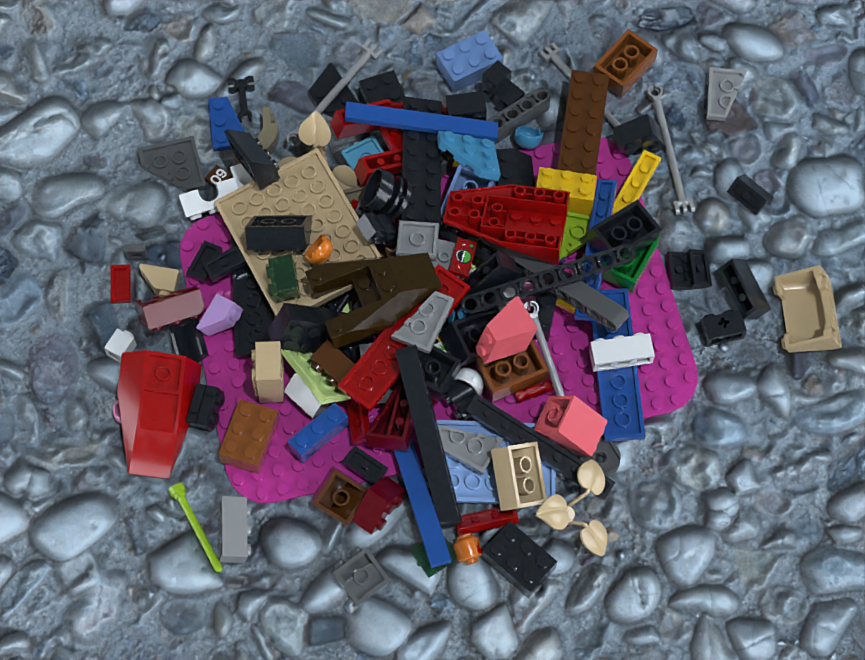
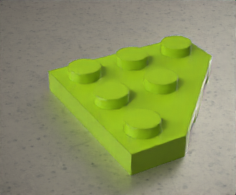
M568 212L559 261L587 244L591 216Z

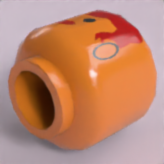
M472 533L456 537L453 548L459 562H466L467 565L478 562V557L482 555L479 538L475 535L472 536Z

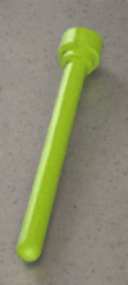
M181 482L173 485L168 489L171 497L180 503L214 570L221 572L222 565L185 497L187 490L184 484Z

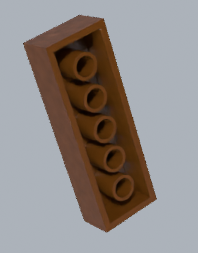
M572 70L557 170L596 175L609 75Z

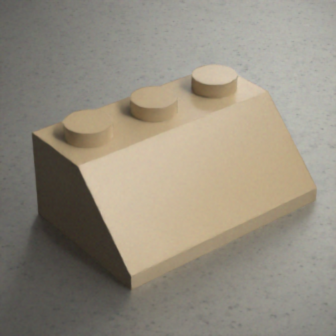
M537 442L491 449L501 511L539 505L547 499Z

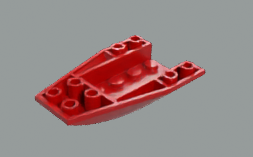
M150 350L123 352L121 354L117 397L128 474L169 480L189 428L186 418L197 383L200 384L202 365L187 356Z

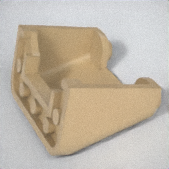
M821 265L774 276L775 284H773V291L782 300L787 332L784 333V338H781L783 349L791 353L841 348V337L832 286L828 275Z

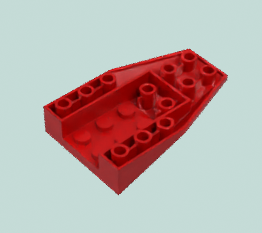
M513 184L450 191L443 223L558 266L569 211L570 192Z

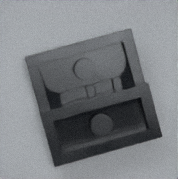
M689 249L687 252L668 251L665 254L670 289L693 290L712 286L707 250Z

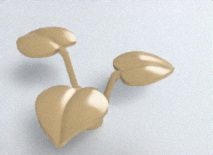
M314 111L302 122L298 135L304 144L313 145L311 151L318 148L328 165L327 157H325L327 151L325 146L330 141L331 131L322 115ZM292 156L285 157L277 164L280 168L297 158ZM338 165L333 169L332 173L342 190L360 186L358 178L351 167Z
M590 459L582 463L577 472L578 482L586 491L568 504L561 495H551L541 504L535 516L556 530H562L567 525L583 526L584 528L580 531L582 543L593 554L603 556L608 539L605 527L597 520L589 521L588 525L585 522L573 521L575 512L571 508L572 505L590 492L594 495H599L605 487V476L601 467L595 460Z

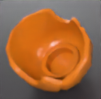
M321 234L309 247L304 256L311 264H322L330 258L333 244L325 235Z

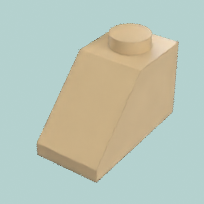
M140 264L141 275L156 296L163 297L178 290L181 280L179 270Z

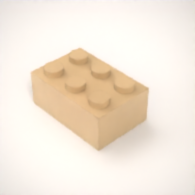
M280 341L255 342V349H252V381L255 396H259L260 403L284 402V363Z

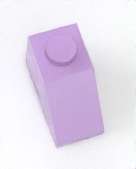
M216 294L196 328L207 336L229 329L239 320L243 309L235 302Z

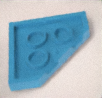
M450 131L438 132V148L444 152L447 150L454 155L453 159L464 167L469 165L475 170L474 174L478 177L495 181L499 180L501 174L494 141L474 138L470 135L454 134Z

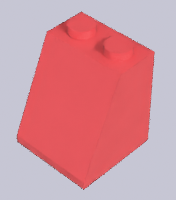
M519 296L514 297L485 327L475 347L477 354L484 363L526 351L538 328Z
M549 396L534 430L577 456L592 457L608 421L576 396Z

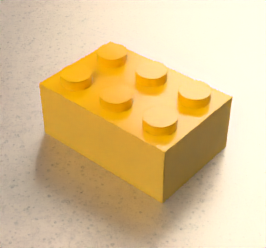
M539 167L537 188L569 191L568 212L591 216L597 175Z

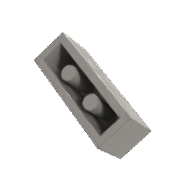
M222 496L219 501V562L244 563L251 554V544H247V536H250L251 526L247 524V516H250V504H247V497Z

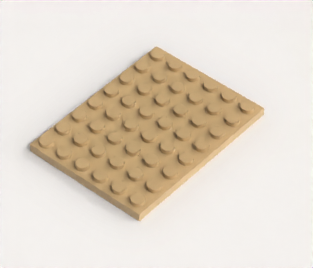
M318 148L281 166L278 170L280 179L260 190L255 182L252 181L214 201L276 316L284 303L318 307L355 288L351 284L315 298L305 271L327 263L381 257L375 245L367 242L356 225L359 218ZM312 215L310 244L303 252H293L292 250L273 252V250H265L264 252L256 253L253 250H247L245 226L253 216ZM323 234L333 244L332 254L322 264H311L304 255L313 242Z

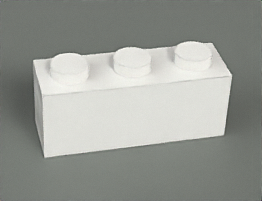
M636 333L628 337L619 335L607 340L599 338L590 342L589 346L593 372L653 363L655 357L650 333Z

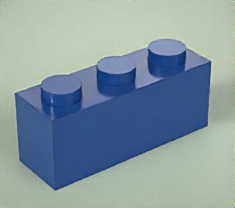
M334 402L288 440L289 450L303 464L349 426L348 416Z

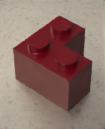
M385 476L368 488L351 521L371 535L377 530L381 531L387 523L386 516L390 515L395 507L399 508L405 498L402 496L406 489L388 476Z

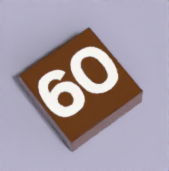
M216 165L204 179L205 182L216 188V183L231 179L232 175Z

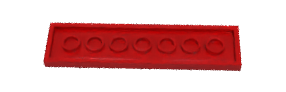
M438 264L435 267V271L442 288L437 292L454 298V303L447 316L448 318L471 290V286ZM422 302L416 305L407 316L405 314L397 320L393 327L383 330L338 385L339 390L370 412L401 375L396 357V349L407 347L408 345L393 340L391 336L404 325L408 318H411L419 310V307L423 304Z

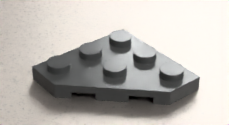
M194 136L137 148L142 169L186 192L207 188Z

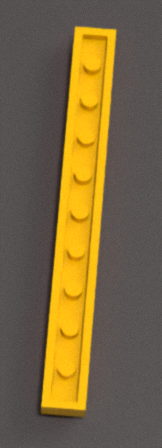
M646 150L642 152L615 199L613 214L637 199L639 200L658 167L661 157ZM560 298L556 302V306L574 314L575 307Z

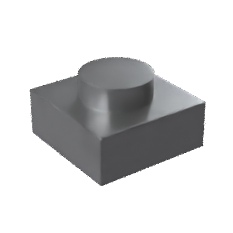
M132 243L125 245L127 260H147L145 244Z

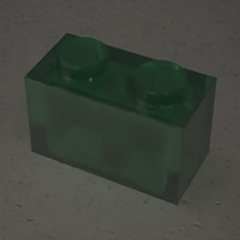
M292 254L268 258L269 266L266 267L268 278H271L272 283L268 284L270 295L275 297L277 303L301 298L296 263Z

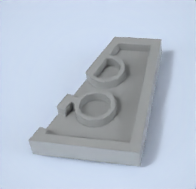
M709 68L706 120H726L747 70Z
M435 291L419 307V310L411 318H408L398 331L393 333L391 338L408 346L416 344L418 350L429 354L451 310L454 298Z

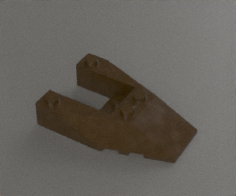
M428 253L327 263L305 271L315 298L353 284L362 304V307L325 321L335 349L393 327L395 322L405 314L407 316L420 302L423 303L435 291L442 288Z

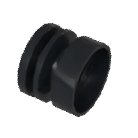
M377 168L365 186L362 199L363 205L375 211L381 209L383 214L389 215L394 219L398 218L409 202L412 193V182L406 178L403 179L399 175L394 177L393 173Z

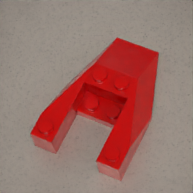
M382 100L368 103V105L403 109V101L395 103L390 100ZM442 104V115H447V111ZM345 109L336 110L330 125L337 139L379 130L390 150L359 158L354 172L361 186L367 184L370 176L377 168L385 169L393 174L401 172L402 129L345 121Z

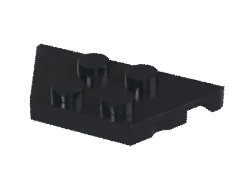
M332 62L327 65L308 90V96L315 107L321 103L342 79ZM347 84L321 113L327 124L331 122L336 110L345 109L346 102L359 103Z

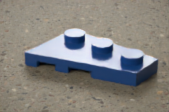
M228 97L210 98L208 100L213 151L232 150L224 131L227 129L245 131Z

